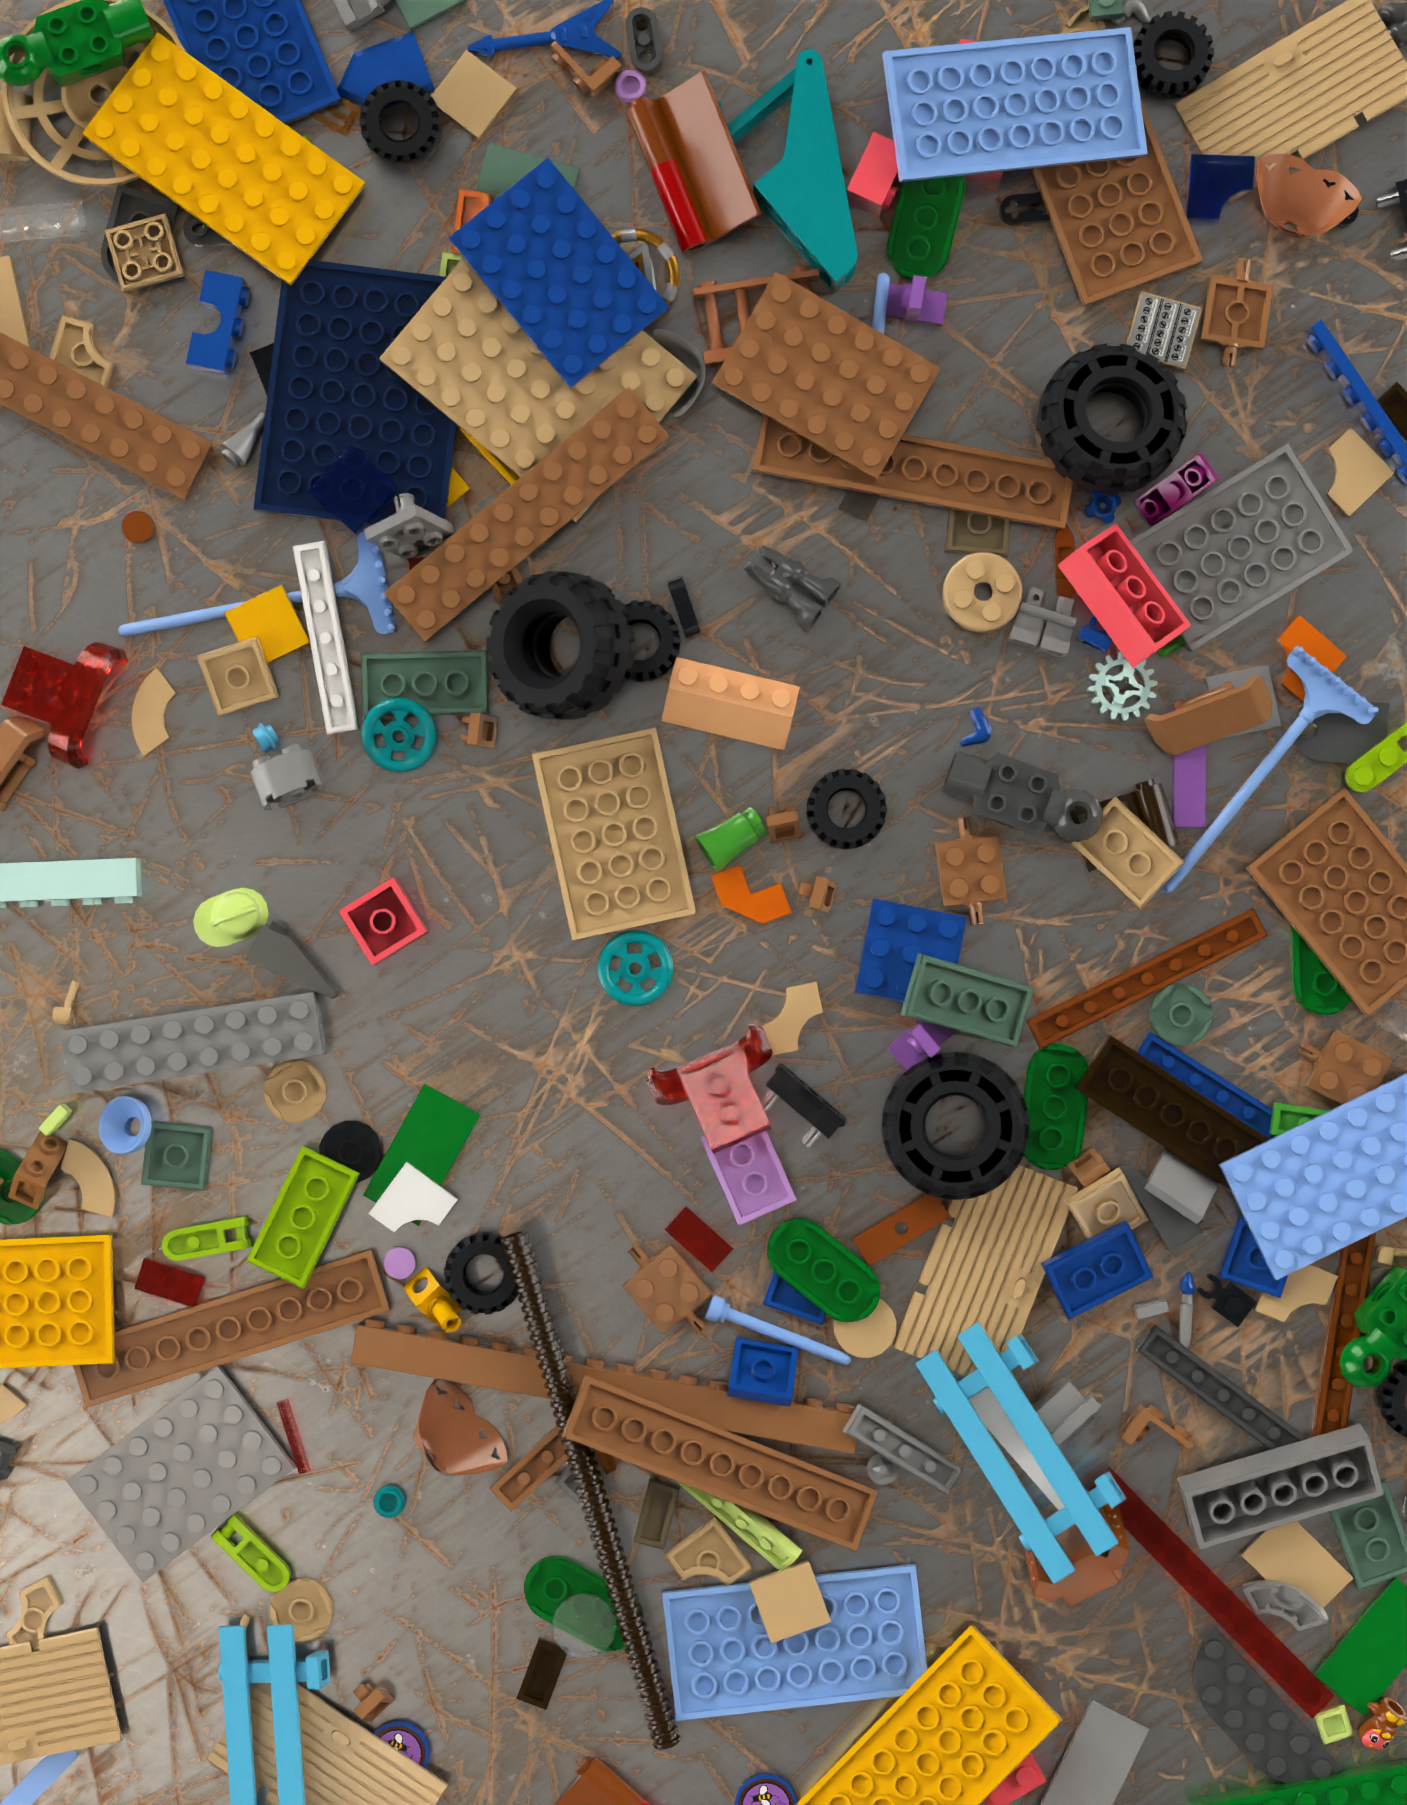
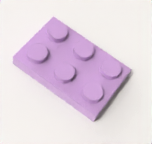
M759 1112L700 1137L738 1226L797 1200Z

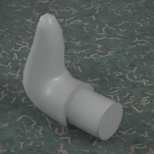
M1125 0L1122 2V18L1111 19L1116 26H1119L1134 13L1144 24L1151 21L1141 0Z

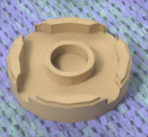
M288 1060L276 1065L268 1073L264 1084L263 1098L267 1108L276 1118L287 1122L301 1123L313 1118L323 1108L327 1098V1084L323 1074L313 1064L303 1060Z
M879 1299L877 1307L867 1318L855 1322H839L834 1320L833 1331L838 1344L847 1353L857 1358H872L882 1354L891 1346L896 1336L897 1321L890 1306L884 1300Z
M300 1577L290 1579L284 1589L274 1594L269 1612L273 1625L293 1624L294 1641L302 1643L313 1641L325 1632L332 1621L334 1606L332 1597L325 1586L314 1579Z

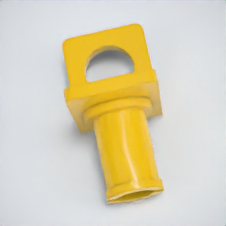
M424 1267L404 1285L403 1289L414 1305L439 1328L442 1327L445 1332L451 1333L460 1327L461 1319L457 1315L462 1309L459 1307L460 1304L451 1299L450 1293L439 1284L427 1267ZM427 1279L428 1284L426 1288L420 1293H415L417 1284Z

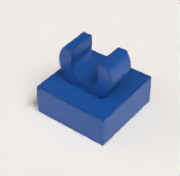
M1092 616L1088 622V627L1083 626L1075 640L1105 653L1112 639L1107 637L1108 634L1105 630L1099 631L1096 629L1095 622L1097 619L1095 616Z

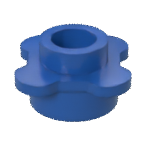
M1093 490L1091 502L1085 507L1086 515L1088 517H1098L1105 524L1112 523L1115 519L1114 512L1116 507L1121 505L1120 496L1103 495L1101 491ZM1101 503L1106 504L1104 509L1100 507Z

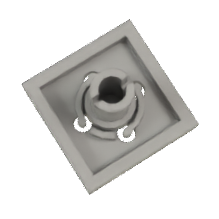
M409 493L399 494V497H394L397 513L364 529L366 541L403 559L413 558L418 552L431 546H437L454 534L453 523L415 505L414 496Z

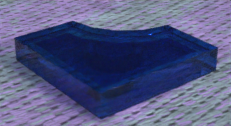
M1191 154L1187 219L1219 221L1222 208L1230 198L1240 192L1253 190L1255 156Z

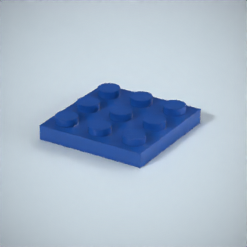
M873 899L855 993L904 1003L918 953L958 964L967 917Z

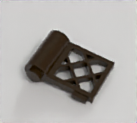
M1154 779L1135 784L1136 791L1117 796L1121 802L1127 800L1129 810L1169 847L1180 844L1162 783L1155 785ZM1113 798L1099 802L1101 808L1105 807ZM1075 806L1076 809L1070 811L1073 823L1081 824L1078 815L1084 814L1085 811ZM1084 856L1088 872L1096 870L1097 868Z

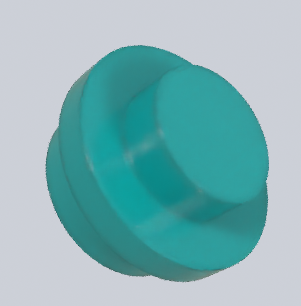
M387 1485L376 1492L373 1505L379 1515L393 1518L403 1511L405 1496L398 1487Z

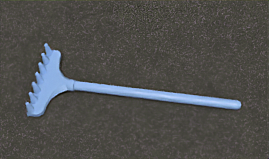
M363 531L357 537L358 562L348 576L341 581L334 582L335 597H347L360 602L366 607L372 618L374 629L378 633L398 632L393 604L384 594L389 588L382 548L366 541L365 532ZM301 590L287 593L292 605L303 603ZM246 601L123 624L119 627L118 632L122 637H128L226 618L224 614L226 611Z
M1296 645L1288 655L1286 662L1287 666L1297 674L1303 683L1305 692L1303 709L1290 728L1183 858L1185 863L1162 887L1163 892L1170 894L1176 889L1309 723L1311 724L1314 719L1327 713H1342L1360 724H1367L1378 713V708L1366 701L1365 697H1361L1352 687L1341 681L1340 677H1336L1327 667L1317 662L1315 657L1307 654L1302 647Z

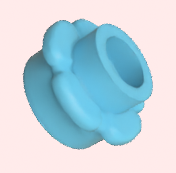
M259 723V727L252 730L254 737L264 753L272 748L275 751L276 746L274 743L279 741L276 733L270 724L264 727L262 723Z

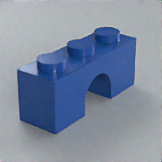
M205 270L199 301L204 307L218 310L221 315V322L219 327L210 334L192 332L186 364L190 368L227 376L229 368H234L237 350L233 349L235 337L240 338L244 323V320L240 318L242 306L247 307L250 297V288L246 287L247 283L244 278Z

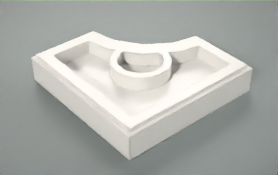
M406 1162L371 1209L369 1215L393 1232L398 1230L403 1224L413 1220H427L439 1226L458 1199L410 1163Z

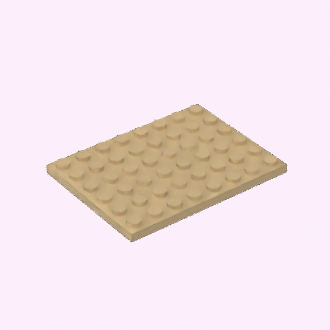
M464 258L461 259L379 358L381 362L520 478L626 388L629 387L658 423H660L697 378L696 374L642 330L570 389ZM592 503L571 520L576 523Z

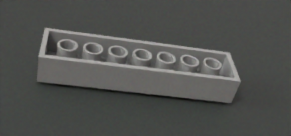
M315 991L60 1031L70 1094L327 1054L318 995Z

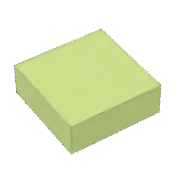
M60 1104L38 1129L46 1136L55 1134L73 1114V1110L66 1104Z
M1343 1703L1312 1712L1323 1745L1354 1736Z

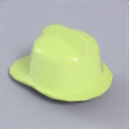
M248 888L233 889L201 903L195 912L193 920L194 929L200 940L207 945L214 947L228 946L257 934L260 926L267 922L268 907L262 895L255 890Z

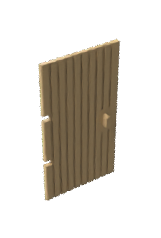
M1347 0L1174 105L1228 200L1232 203L1258 187L1256 169L1259 158L1280 153L1291 155L1298 151L1301 158L1306 159L1358 128L1359 125L1354 117L1360 113H1363L1366 120L1370 121L1407 99V63L1371 0ZM1277 163L1265 164L1264 166L1270 171Z
M971 1146L969 1153L974 1151L976 1147ZM1018 1165L1012 1175L992 1191L971 1199H950L946 1210L951 1217L955 1218L952 1227L941 1223L918 1281L928 1286L925 1295L914 1291L893 1348L920 1359L938 1350L950 1371L965 1377L976 1371L977 1367L957 1336L971 1326L980 1322L999 1354L1010 1349L1006 1342L1022 1334L1045 1275L1041 1263L1052 1257L1070 1211L1065 1199L1077 1193L1078 1188Z
M98 1627L39 1639V1651L33 1652L31 1641L0 1647V1765L122 1740Z
M271 1682L255 1683L250 1691L256 1794L263 1785L270 1790L265 1800L272 1805H279ZM297 1683L305 1805H436L449 1784ZM225 1730L206 1760L229 1775Z

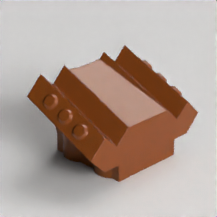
M1107 1503L1098 1509L1119 1541L1117 1545L1096 1557L1076 1524L1055 1536L1076 1571L1055 1584L1049 1578L1034 1552L1029 1553L1025 1549L1034 1597L1050 1602L1063 1597L1066 1604L1070 1607L1119 1583V1580L1123 1577L1120 1568L1125 1566L1130 1550L1119 1505L1111 1508Z

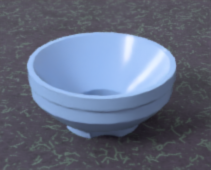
M128 1096L117 1097L106 1105L99 1120V1135L102 1143L109 1151L117 1154H131L140 1150L145 1145L152 1127L151 1115L147 1106L142 1101ZM135 1118H138L141 1128L139 1133L133 1136L130 1132V1124Z

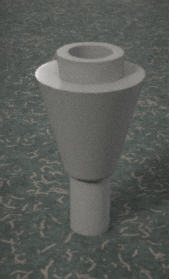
M260 412L248 427L246 426L220 444L224 450L221 453L222 456L232 465L236 466L238 463L241 465L246 464L259 437L258 434L264 428V413Z

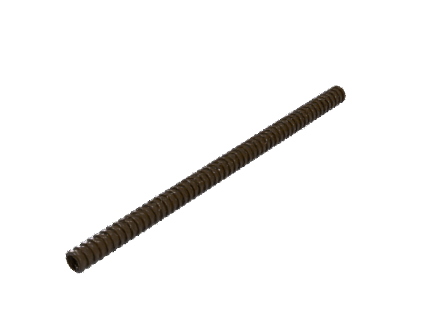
M520 1231L503 1237L501 1244L506 1246L504 1254L509 1256L506 1261L507 1264L512 1266L509 1271L515 1276L512 1281L517 1283L518 1286L515 1288V1291L520 1293L518 1301L523 1303L521 1310L526 1313L524 1320L529 1322L527 1330L532 1332L530 1340L535 1342L532 1347L533 1350L538 1352L535 1357L541 1362L538 1367L541 1370L543 1369L541 1376L542 1379H546L544 1386L549 1389L547 1396L552 1398L550 1406L555 1408L553 1416L558 1418L556 1426L561 1428L558 1433L559 1436H562L577 1394L573 1393L575 1386L570 1384L572 1376L567 1374L570 1370L569 1366L564 1364L567 1361L566 1356L561 1354L564 1349L559 1346L561 1342L560 1337H556L558 1329L553 1327L555 1320L550 1317L552 1310L547 1308L549 1300L544 1298L546 1290L541 1288L544 1283L543 1280L538 1278L541 1273L535 1268L538 1263L533 1261L532 1258L535 1256V1253L530 1251L532 1244L527 1241L529 1234L528 1232ZM564 1438L561 1442L563 1446H566L564 1450L565 1455H569L567 1462L569 1465H572L570 1472L575 1474L573 1482L578 1484L576 1492L581 1494L579 1502L584 1504L582 1512L587 1514L584 1518L586 1522H589L587 1526L588 1531H592L590 1538L592 1541H595L593 1548L598 1550L596 1558L601 1560L599 1568L604 1570L602 1578L607 1580L605 1587L609 1588L607 1594L608 1597L612 1598L610 1601L611 1607H615L613 1614L618 1617L616 1624L621 1626L619 1634L624 1636L622 1644L627 1646L625 1654L629 1655L627 1660L629 1664H632L630 1670L631 1673L635 1674L633 1680L635 1683H638L636 1690L641 1692L639 1700L644 1702L642 1710L647 1712L645 1720L649 1721L647 1726L649 1730H652L650 1736L651 1739L655 1740L653 1746L659 1750L671 1748L681 1741V1736L676 1734L678 1726L673 1724L675 1716L671 1715L673 1710L671 1706H668L670 1700L669 1697L665 1696L667 1690L665 1687H662L664 1680L659 1678L661 1670L656 1668L658 1660L653 1658L655 1650L651 1649L653 1644L651 1640H648L650 1637L649 1631H645L647 1624L645 1621H642L644 1614L639 1612L641 1604L636 1602L638 1594L633 1592L636 1587L635 1584L631 1583L632 1575L628 1574L630 1570L629 1565H625L627 1558L625 1555H622L624 1548L619 1546L621 1538L616 1536L618 1528L613 1526L615 1518L610 1516L613 1513L612 1508H608L610 1501L605 1498V1495H607L606 1489H602L604 1482L599 1479L601 1472L596 1470L598 1462L593 1460L595 1452L591 1451L590 1447Z

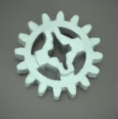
M1121 652L1117 653L1116 660L1114 661L1110 655L1105 656V666L1100 663L1094 666L1099 672L1098 675H1089V679L1094 681L1095 685L1087 688V692L1096 694V697L1090 701L1091 704L1100 703L1102 705L1098 712L1100 714L1107 710L1110 711V720H1114L1117 714H1121L1123 721L1128 720L1129 713H1132L1135 718L1139 717L1140 707L1145 710L1150 708L1146 700L1156 698V694L1151 692L1150 688L1158 685L1157 681L1149 680V676L1154 673V670L1148 669L1145 671L1143 667L1146 660L1132 668ZM1122 666L1119 674L1115 676L1105 675L1112 667ZM1134 671L1140 675L1143 685L1136 682L1133 676ZM1125 679V684L1127 687H1130L1131 691L1126 690L1123 694H1120L1119 687L1113 683H1118ZM1102 688L1108 690L1111 696L1110 703L1104 697ZM1127 698H1139L1138 702L1133 706L1122 708Z

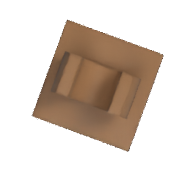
M470 712V717L462 718V722L469 723L468 734H460L459 738L467 741L466 744L495 749L499 717Z
M789 803L785 804L786 812L779 814L774 813L773 807L768 808V816H765L771 844L802 837L797 810H792Z
M817 876L814 885L801 882L798 894L810 898L808 907L829 913L838 883Z
M1093 1147L1067 1164L1072 1174L1084 1188L1101 1176L1107 1175V1172L1110 1170L1106 1162Z
M361 1683L353 1691L355 1696L361 1701L354 1709L361 1720L373 1721L395 1700L388 1690L380 1688L373 1690L369 1684L365 1686L364 1683Z

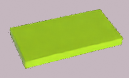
M301 1146L246 1261L305 1289L360 1173L305 1146Z

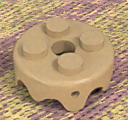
M989 552L973 553L955 563L945 577L942 593L943 606L946 613L963 629L972 632L990 633L1005 626L1015 616L1022 601L1023 587L1018 572L1009 561ZM985 583L990 586L992 590L990 599L981 601L975 597L974 588L977 584Z

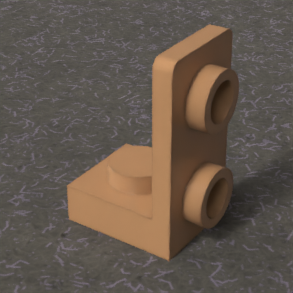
M557 41L551 44V51L553 53L551 59L562 71L567 68L575 77L572 80L573 83L583 94L589 92L595 98L622 72V65L612 56L608 61L605 59L599 61L590 71L592 75L589 77Z
M40 1131L14 1175L8 1197L37 1210L43 1200L48 1181L65 1154L68 1142L52 1135L46 1136Z
M1139 1404L1118 1432V1436L1129 1445H1132L1135 1440L1139 1443L1149 1431L1150 1427L1147 1424L1151 1420L1188 1449L1192 1450L1195 1446L1188 1440L1192 1434L1177 1423L1173 1428L1163 1421L1166 1415L1151 1404L1148 1408Z

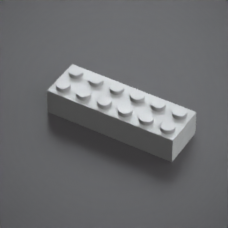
M1360 1423L1177 1477L1191 1533L1199 1550L1384 1495L1370 1438Z

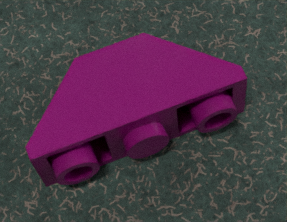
M1200 452L1134 502L1152 527L1205 491L1219 477Z

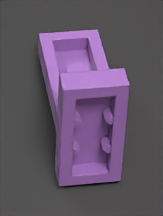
M914 275L912 283H906L905 286L889 283L886 317L942 326L948 293L926 290L927 277Z
M919 1020L887 1048L907 1071L926 1056L930 1058L941 1050L939 1046L955 1034L956 1031Z

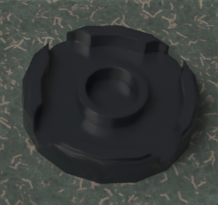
M345 1120L333 1125L324 1134L319 1145V1153L359 1172L360 1175L356 1183L368 1179L378 1169L382 1160V1143L378 1134L369 1125L360 1121Z

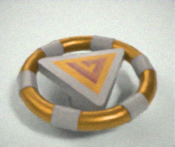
M638 228L623 229L612 234L611 236L618 244L632 241L646 242L632 252L629 258L657 291L651 245L656 248L668 267L669 281L662 298L670 307L680 287V268L677 257L668 243L655 233Z

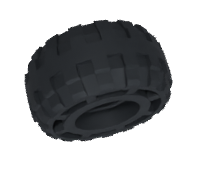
M1106 343L1092 346L1091 349L1083 352L1079 351L1054 373L1045 387L1039 402L1037 431L1040 432V445L1045 456L1052 460L1055 465L1054 469L1063 478L1067 476L1077 483L1076 487L1088 492L1096 490L1101 491L1103 495H1118L1120 492H1133L1143 488L1158 478L1172 463L1186 435L1188 422L1186 421L1185 411L1187 404L1184 394L1179 391L1176 385L1178 380L1171 370L1166 371L1158 363V358L1149 352L1145 355L1136 351L1135 346L1125 344L1107 346ZM1102 392L1116 393L1127 398L1135 406L1141 419V430L1138 436L1126 442H1114L1100 436L1088 421L1086 415L1088 400L1093 395Z
M546 571V573L533 574L523 579V582L518 584V588H511L501 599L502 607L500 610L493 612L489 623L493 627L491 637H486V650L491 652L492 661L488 663L494 679L500 681L498 687L508 701L515 702V704L519 705L520 710L530 715L546 719L571 720L587 717V714L600 711L612 700V694L620 692L627 681V678L624 677L627 668L631 669L635 654H630L631 642H634L635 638L632 626L628 625L626 621L629 617L628 612L621 600L615 599V595L611 593L612 590L608 586L592 579L590 576L566 571ZM569 617L576 625L580 635V652L575 665L562 676L551 660L550 641L557 625L563 619Z
M941 1053L916 1063L895 1083L883 1111V1141L887 1154L896 1170L915 1188L928 1195L942 1199H971L999 1187L1012 1175L1020 1164L1029 1140L1030 1122L1028 1108L1017 1084L997 1064L970 1053ZM957 1095L971 1099L981 1108L986 1119V1133L983 1141L974 1151L963 1156H949L939 1152L930 1143L926 1134L925 1122L929 1110L937 1101L948 1096Z

